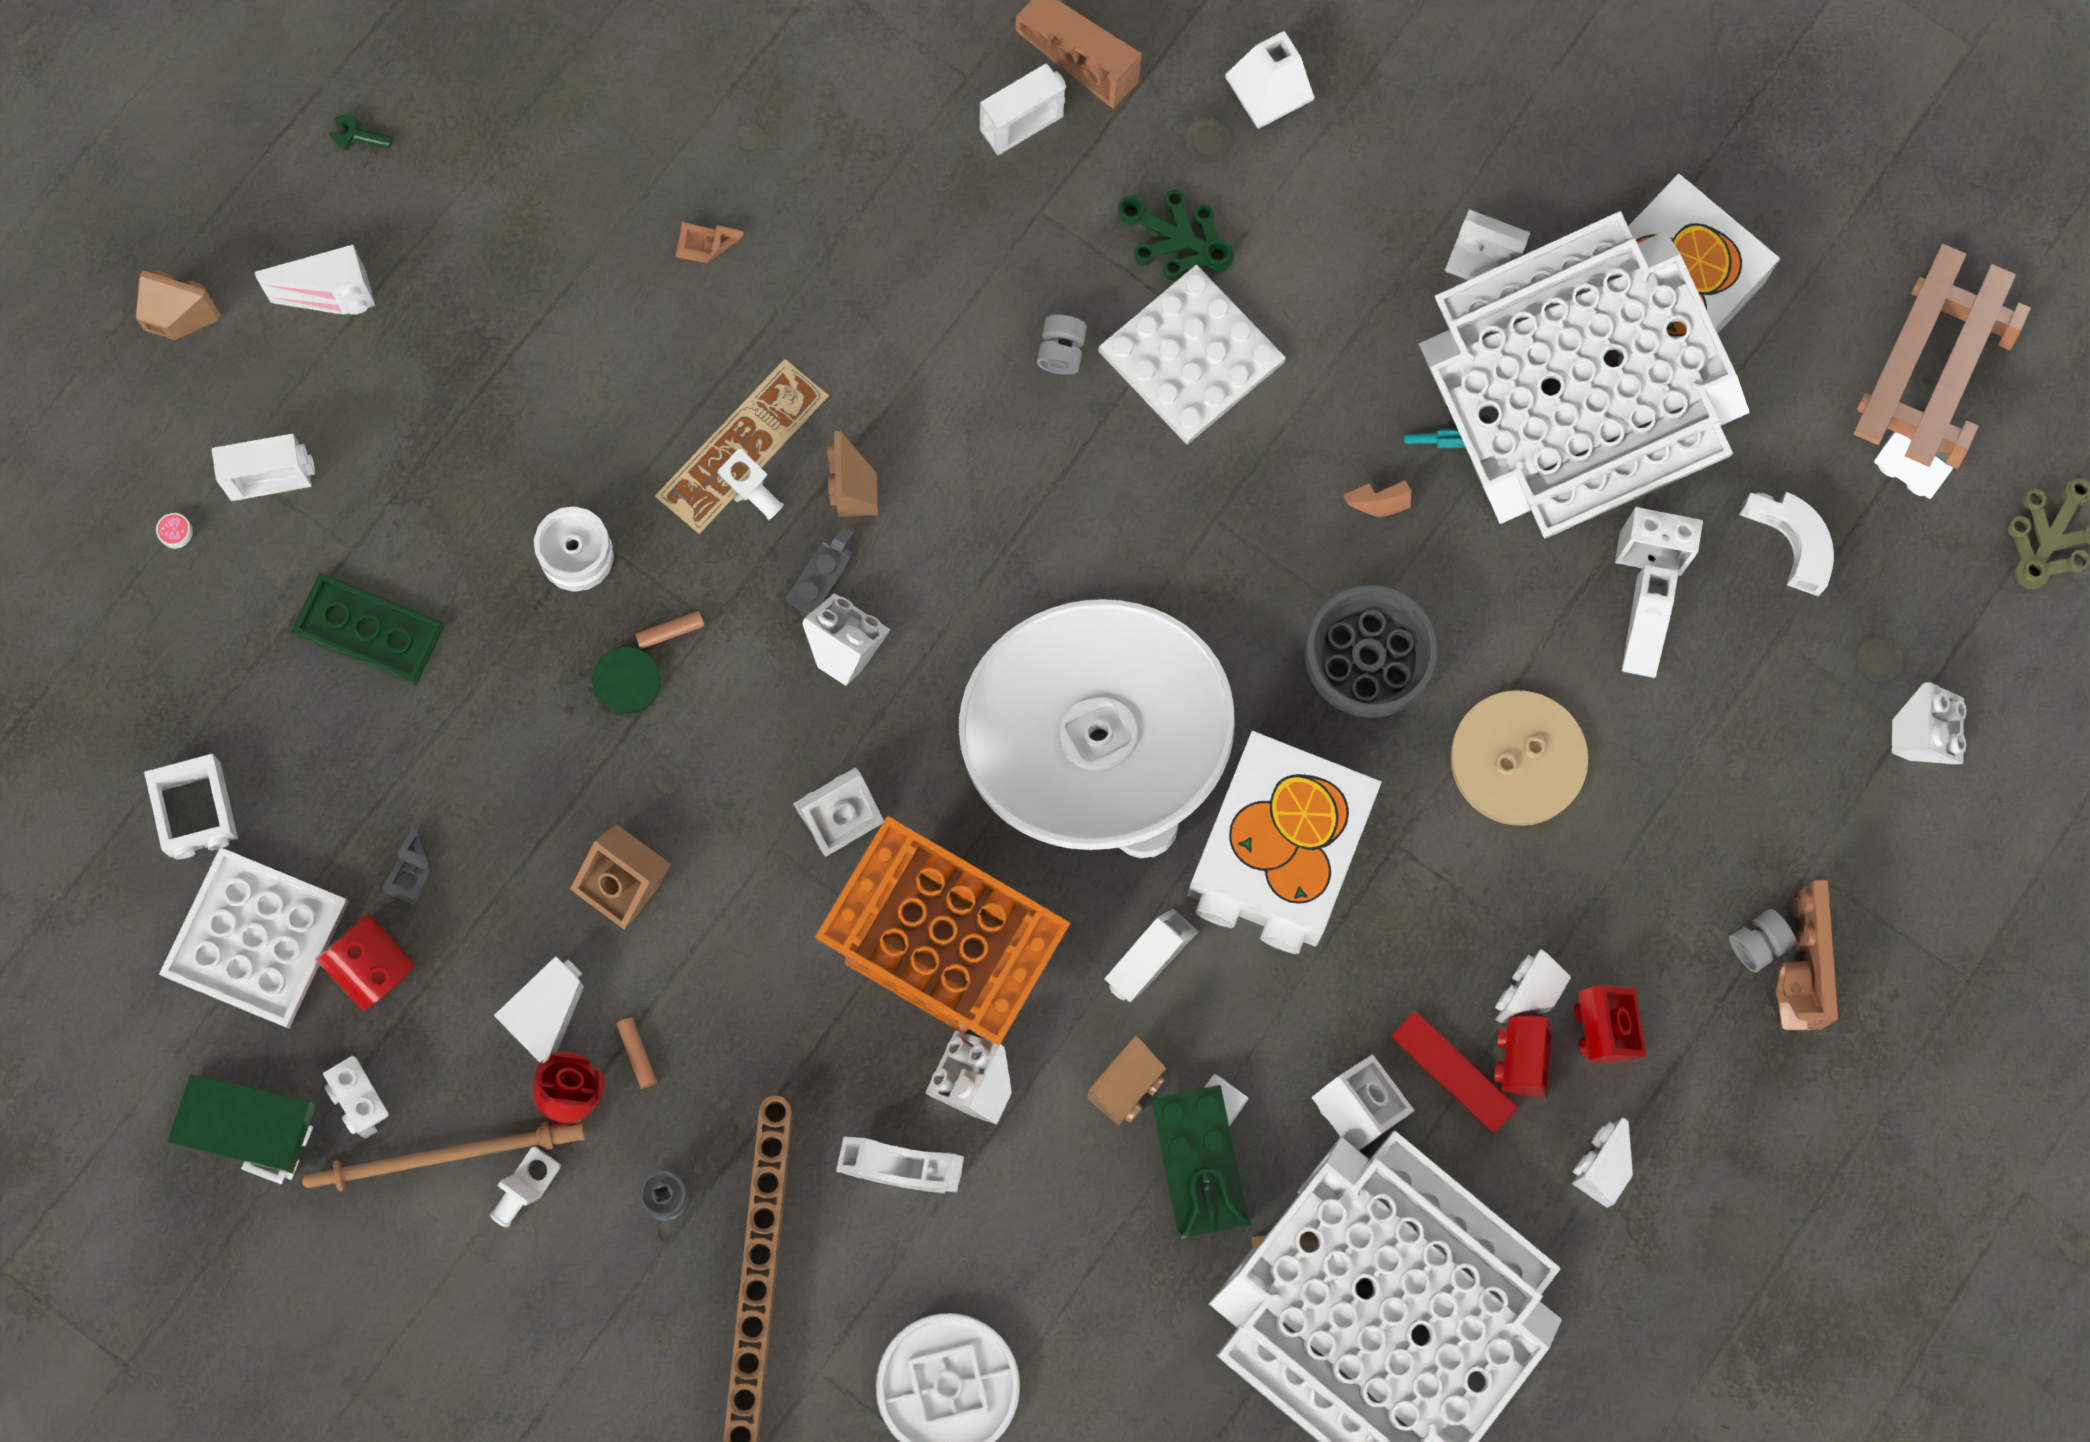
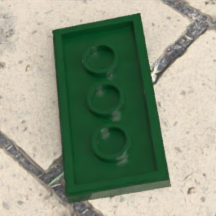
M319 573L290 633L297 638L416 686L445 625L443 622Z
M190 1074L167 1142L293 1174L316 1105L299 1099Z

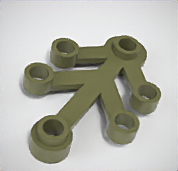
M2074 478L2063 487L2062 498L2064 503L2050 527L2043 508L2046 503L2044 492L2039 489H2033L2024 496L2023 505L2029 510L2040 546L2034 554L2027 536L2031 530V523L2026 517L2017 516L2008 524V533L2014 538L2021 560L2015 568V576L2021 586L2028 589H2038L2047 583L2051 575L2069 571L2080 573L2090 565V556L2083 550L2073 552L2067 559L2047 562L2053 551L2084 544L2090 545V525L2082 531L2062 535L2077 507L2083 506L2090 499V484L2088 481L2082 478ZM2075 486L2082 488L2084 495L2078 494L2075 491ZM2030 496L2037 497L2039 505L2033 504L2030 501ZM2020 523L2023 525L2024 532L2017 531L2014 524ZM2074 557L2081 558L2083 566L2076 565ZM2029 567H2034L2038 571V576L2031 575Z

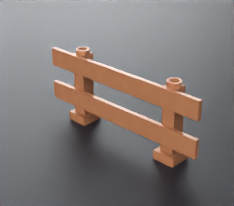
M1945 244L1941 245L1927 277L1919 276L1911 293L1917 296L1916 301L1872 395L1865 392L1857 408V411L1863 414L1853 435L1879 445L1887 428L1912 439L1904 457L1930 467L1937 451H1941L1949 455L1945 464L1958 469L1979 426L1966 420L1961 429L1951 425L1950 421L1991 332L2001 336L1998 346L2011 350L2031 307L2018 303L2013 311L2002 306L2016 274L1991 264L1978 295L1953 286L1967 254ZM1942 311L1965 321L1923 413L1900 403L1899 400L1938 315Z

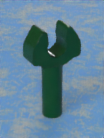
M345 114L334 118L337 126L349 129L346 134L329 133L332 141L339 148L349 150L358 141L391 149L393 144L392 136L360 129L354 115Z

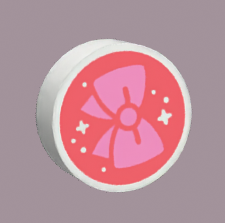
M169 513L158 521L156 534L165 546L177 549L188 544L192 538L193 529L186 517L179 513Z

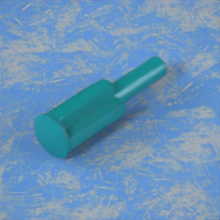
M1437 428L1436 433L1404 435L1405 444L1437 443V448L1465 447L1457 428Z

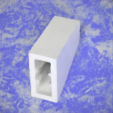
M1171 909L1157 917L1106 976L1105 980L1110 984L1109 989L1119 999H1127L1129 1002L1138 998L1199 931L1175 909Z
M557 957L553 958L494 1015L539 1063L543 1060L544 1064L550 1059L551 1054L557 1053L584 988L578 979L582 973L568 959L562 963Z

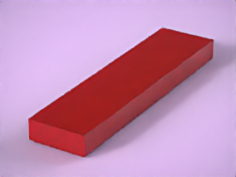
M1416 1011L1391 1035L1390 1038L1490 1133L1494 1134L1518 1109Z

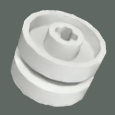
M575 506L560 508L548 514L537 528L534 537L535 555L548 580L559 588L573 592L588 590L600 584L609 574L614 560L613 545L603 522L590 510Z

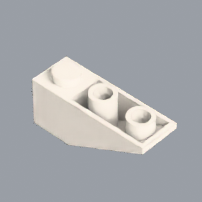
M1644 565L1638 574L1622 672L1652 678L1656 677L1674 603L1679 571Z

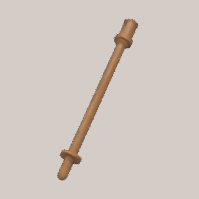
M582 1120L575 1123L550 1124L549 1121L542 1122V1126H539L536 1131L353 1166L343 1167L340 1160L333 1161L332 1170L307 1174L303 1177L302 1184L306 1188H313L336 1183L338 1191H343L346 1181L534 1145H540L545 1147L546 1150L554 1149V1145L579 1140L584 1141V1126Z

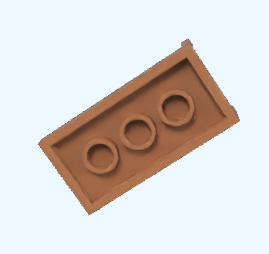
M1828 880L1811 882L1797 893V897L1793 900V915L1799 919V931L1795 935V946L1797 952H1801L1802 961L1783 962L1778 975L1776 996L1779 1005L1780 1025L1784 1030H1821L1838 1020Z

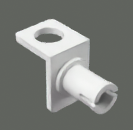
M738 449L718 469V474L738 493L733 498L736 502L749 499L767 516L768 520L783 507L784 504L779 502L762 485L763 479L768 474L742 449ZM743 462L749 467V477L745 481L740 482L732 477L731 467L734 463Z
M532 1147L515 1173L499 1182L498 1186L506 1193L494 1211L491 1212L490 1217L499 1225L509 1227L522 1205L526 1206L542 1197L560 1170L561 1164L538 1147ZM534 1160L544 1162L547 1167L546 1177L542 1180L534 1179L529 1173L530 1163Z

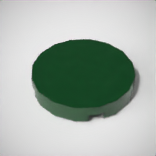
M625 646L612 649L603 655L594 667L592 676L594 693L603 707L613 713H639L652 705L660 690L661 679L658 666L649 654L639 648Z

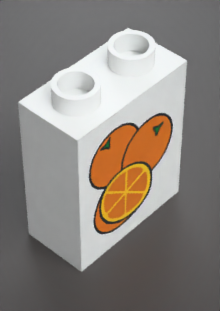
M1680 174L1628 226L1637 244L1666 231L1682 256L1717 334L1765 284L1780 260L1776 254ZM1678 321L1670 323L1666 329L1668 335L1674 339L1682 338L1687 332L1686 326ZM1616 350L1620 354L1618 357V364L1620 366L1624 357L1620 351Z
M1252 731L1187 896L1200 900L1195 913L1207 921L1228 928H1234L1238 916L1264 926L1260 939L1268 945L1285 952L1299 954L1303 942L1316 947L1323 935L1382 782Z

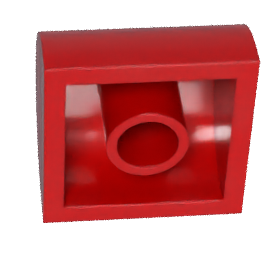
M369 912L315 958V961L361 1011L366 1010L382 998L415 966L411 958Z
M1599 985L1578 992L1579 1003L1574 1005V1016L1579 1023H1583L1585 1037L1580 1038L1579 1048L1581 1054L1588 1058L1589 1063H1614L1647 1057L1635 988Z
M1547 1017L1508 1018L1507 1027H1499L1498 1047L1505 1048L1504 1061H1496L1495 1082H1502L1501 1089L1503 1091L1516 1095L1547 1099L1553 1033Z

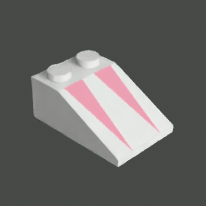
M353 245L255 272L259 284L271 303L337 314H360L369 307L375 306L366 270Z

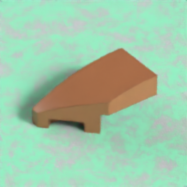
M682 222L675 257L708 263L739 242L743 237L744 231L716 225L714 230Z
M1405 480L1378 493H1374L1370 484H1366L1343 495L1349 506L1376 517L1388 516L1411 508V489Z

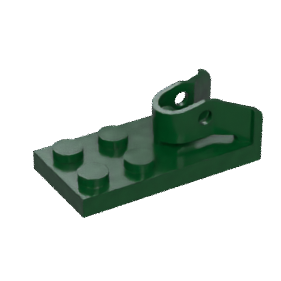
M1221 1085L1151 1098L1178 1238L1185 1240L1188 1237L1241 1226H1251V1219L1247 1218Z

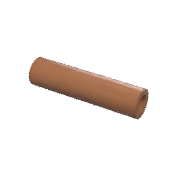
M696 611L638 632L635 636L640 649H644L702 628L704 623L700 612Z
M631 1017L619 1021L617 1027L640 1088L645 1089L655 1085L657 1080L634 1019Z

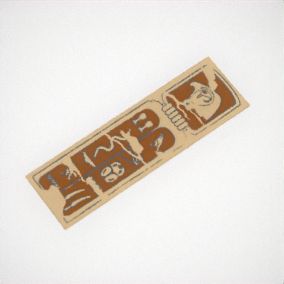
M784 359L666 483L655 497L700 534L737 494L718 474V469L738 449H742L762 468L829 395ZM736 462L733 464L731 475L735 480L742 482L749 477V467L745 463Z

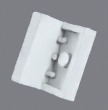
M1469 210L1445 271L1471 280L1517 259L1523 254L1530 232Z
M856 767L793 803L825 857L884 822L862 775Z

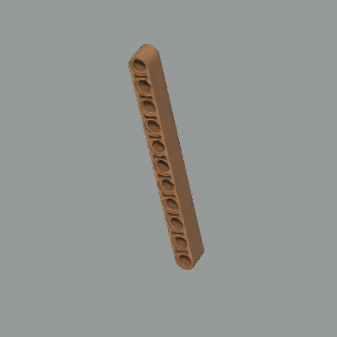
M777 1095L766 1098L761 1103L759 1109L723 1442H732L733 1432L739 1427L749 1429L751 1433L750 1442H759L793 1122V1111L788 1101ZM774 1105H781L786 1109L785 1117L779 1122H771L767 1119V1112ZM770 1140H777L782 1143L781 1153L773 1158L766 1157L763 1154L764 1145ZM766 1175L778 1178V1186L771 1193H764L759 1189L760 1180ZM762 1211H771L775 1218L772 1226L767 1229L758 1228L755 1223L756 1216ZM759 1246L768 1247L771 1252L769 1261L763 1265L754 1264L751 1257L754 1249ZM754 1282H762L767 1287L766 1296L760 1301H752L748 1297V1288ZM751 1318H758L763 1323L762 1332L757 1337H747L744 1333L746 1321ZM747 1354H754L759 1359L758 1369L752 1374H745L740 1369V1361ZM744 1390L753 1392L755 1396L754 1406L748 1411H742L736 1405L737 1395Z

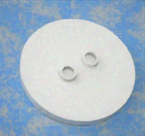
M953 1313L931 1315L917 1320L904 1328L891 1341L882 1356L876 1379V1396L880 1413L889 1430L900 1442H995L1009 1426L1017 1408L1020 1392V1380L1016 1361L1002 1337L991 1327L975 1318Z

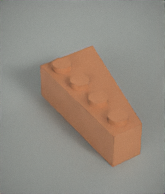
M1031 0L1016 16V32L1111 108L1114 109L1139 82L1142 53L1066 6L1061 0Z

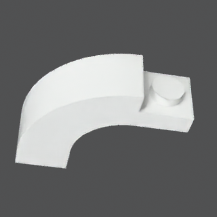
M1788 492L1783 495L1779 502L1774 501V498L1768 494L1750 493L1742 503L1739 515L1772 526L1788 538L1793 548L1794 563L1787 585L1819 596L1828 586L1834 562L1832 539L1822 518L1809 504Z
M843 1137L836 1172L915 1190L945 1193V1191L957 1192L962 1175L964 1157L950 1153L905 1149L867 1138Z

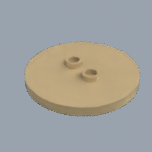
M1506 691L1482 700L1465 715L1455 732L1450 760L1455 782L1461 794L1472 807L1494 821L1508 825L1525 826L1542 823L1557 816L1576 798L1586 778L1588 750L1578 723L1560 704L1534 692Z

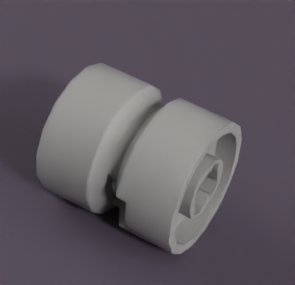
M1050 315L1046 317L1042 333L1044 342L1040 344L1037 365L1052 373L1065 375L1077 373L1082 356V351L1079 348L1084 346L1087 325L1080 319L1066 315Z
M1770 908L1752 920L1753 927L1745 925L1729 936V942L1737 957L1750 971L1755 973L1771 963L1773 955L1781 956L1796 945V938L1790 926L1779 913Z

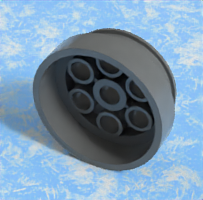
M1375 585L1353 587L1338 593L1327 601L1315 616L1305 644L1306 668L1316 690L1327 702L1337 709L1359 717L1375 718L1388 716L1412 704L1427 686L1434 672L1437 660L1435 631L1423 609L1405 594L1388 587ZM1366 620H1372L1378 624L1379 631L1369 632L1363 627L1362 623ZM1343 633L1347 636L1349 643L1339 645L1333 641L1331 635ZM1400 640L1404 642L1407 650L1397 652L1392 649L1390 642ZM1364 652L1371 653L1375 657L1376 663L1372 665L1364 664L1360 660L1359 655ZM1332 665L1341 666L1345 671V676L1340 678L1332 676L1329 673L1328 667ZM1390 672L1399 673L1404 683L1400 685L1392 684L1388 680L1387 674ZM1367 685L1371 688L1373 695L1368 698L1362 697L1357 693L1356 687Z

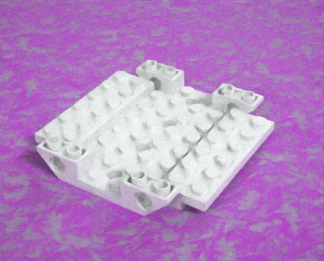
M1621 211L1435 296L1449 330L1419 343V346L1470 455L1499 524L1532 511L1543 538L1546 539L1733 455L1721 426L1750 412L1735 370L1682 256L1666 231L1637 244ZM1675 321L1683 323L1687 329L1686 334L1680 339L1671 338L1666 330L1670 323ZM1610 350H1618L1623 354L1624 360L1618 367H1609L1604 362L1605 354ZM1555 378L1560 382L1561 389L1556 395L1549 396L1541 390V385L1546 379ZM1492 406L1498 410L1499 416L1494 423L1486 424L1479 419V413L1484 407Z
M1396 1131L1391 1132L1370 1160L1343 1137H1340L1297 1191L1299 1194L1260 1245L1251 1249L1210 1301V1306L1234 1326L1238 1327L1216 1356L1319 1442H1478L1551 1346L1562 1319L1541 1303L1540 1300L1543 1297L1541 1294L1561 1268ZM1307 1231L1314 1233L1318 1239V1246L1311 1253L1303 1251L1299 1244L1301 1235ZM1361 1278H1367L1373 1284L1374 1291L1368 1299H1362L1356 1294L1355 1285ZM1419 1324L1424 1325L1429 1331V1340L1422 1346L1416 1345L1411 1338L1413 1328ZM1474 1371L1481 1372L1485 1378V1386L1479 1392H1473L1467 1384L1468 1376Z

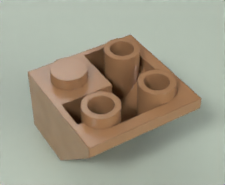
M142 270L139 279L136 319L144 331L177 340L218 321L221 314L213 303L214 301L206 292V288L201 284L189 280L185 284L175 281L171 275L162 271H155L153 274Z
M834 431V443H828L830 474H835L828 475L830 505L837 506L838 517L878 516L877 473L841 431Z

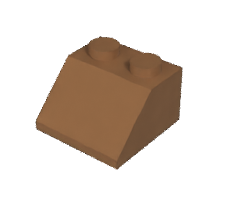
M616 824L594 841L570 890L625 930L657 891L671 864Z
M1135 1035L1089 1089L1087 1099L1116 1124L1120 1125L1125 1119L1131 1123L1143 1108L1139 1104L1147 1093L1154 1096L1166 1080L1162 1075L1166 1067Z

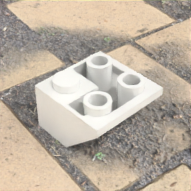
M1285 31L1256 45L1225 75L1257 129L1314 100L1301 56Z
M835 593L805 617L802 623L817 667L845 686L862 672L890 631L876 617L867 615L853 606L848 599L840 597Z
M1931 682L1923 683L1892 720V753L1909 761L1963 764V752L1966 750L1964 719L1967 713L1964 698Z
M1541 949L1534 957L1527 955L1512 979L1517 981L1516 985L1511 984L1504 991L1495 1006L1496 1009L1500 1010L1495 1020L1505 1023L1511 1017L1534 1016L1549 1012L1557 1003L1571 976Z
M955 1030L925 1093L975 1118L997 1125L1012 1094L1005 1047L1001 1044L997 1046L988 1040Z
M1623 1117L1615 1123L1609 1121L1605 1127L1602 1126L1591 1142L1596 1146L1593 1152L1589 1151L1587 1155H1583L1572 1171L1577 1175L1572 1184L1607 1208L1615 1204L1633 1176L1629 1121Z

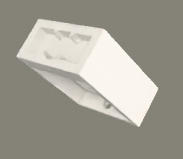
M1046 63L980 102V131L997 155L1063 117L1066 84L1062 76L1057 71L1053 73Z
M294 434L212 448L216 481L231 501L312 487L310 475H315L313 458L311 455H307L305 444H299Z
M1635 507L1620 531L1615 563L1638 568L1650 565L1679 571L1678 575L1681 576L1698 553L1703 520ZM1648 556H1654L1655 561H1649Z
M213 754L144 772L161 849L169 857H174V859L189 858L195 855L196 850L207 847L209 850H218L220 847L225 848L229 846V841L238 839L221 763ZM209 778L220 826L173 839L162 791Z

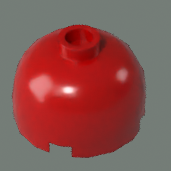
M572 1052L551 1054L548 1061L543 1064L542 1060L538 1064L532 1082V1095L537 1108L549 1119L560 1123H575L585 1119L596 1109L600 1102L605 1086L602 1071L598 1068L596 1072L589 1065L590 1060L585 1056Z

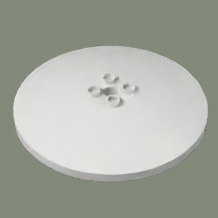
M1106 599L1072 602L1047 609L1024 620L1005 633L992 645L973 671L964 692L959 715V738L967 772L975 788L988 806L1005 822L1028 836L1056 846L1085 850L1111 849L1142 842L1165 832L1189 816L1203 803L1222 776L1231 753L1235 730L1231 688L1219 660L1209 646L1189 627L1166 613L1138 603ZM1102 729L1108 733L1107 737L1101 741H1094L1090 738V734L1094 730Z

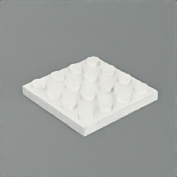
M1197 265L1102 343L1098 350L1187 445L1280 367L1286 359Z
M220 847L159 975L290 1029L319 967L315 958L329 946L349 901Z

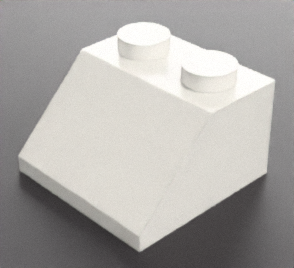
M1893 431L1874 460V463L1878 464L1879 469L1887 476L1897 477L1905 482L1908 489L1919 496L1925 495L1931 499L1953 470V467L1945 464L1949 455L1937 451L1931 466L1927 467L1904 457L1912 439Z
M1373 1054L1339 1075L1312 1097L1322 1115L1329 1120L1339 1136L1343 1137L1358 1151L1415 1111Z

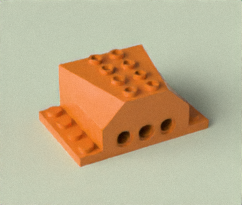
M887 816L817 932L815 939L844 955L845 965L959 1032L966 1033L970 1029L999 1046L1069 927L1070 922Z

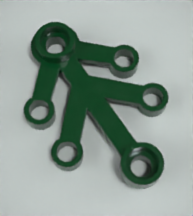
M1174 189L1167 192L1164 202L1166 209L1172 212L1176 226L1144 211L1142 200L1136 196L1129 195L1120 200L1117 214L1124 224L1134 225L1138 223L1168 238V240L1150 245L1147 243L1139 244L1134 253V259L1137 264L1147 266L1152 263L1155 257L1184 249H1190L1198 253L1181 260L1177 258L1166 260L1163 274L1172 281L1178 280L1183 272L1191 270L1195 265L1199 268L1207 267L1214 272L1225 271L1232 265L1234 250L1228 242L1219 239L1213 222L1214 212L1209 205H1198L1194 210L1193 216L1194 222L1202 227L1205 242L1194 236L1184 207L1185 197L1179 190ZM1176 197L1180 200V203L1173 205L1169 202V199ZM1132 209L1136 212V215L1129 217L1124 212ZM1206 212L1209 214V218L1201 219L1198 213ZM1140 251H1147L1150 256L1148 258H1141L1138 253ZM1220 253L1223 259L1220 261L1214 260L1212 255ZM1175 265L1179 268V271L1171 273L1167 268Z

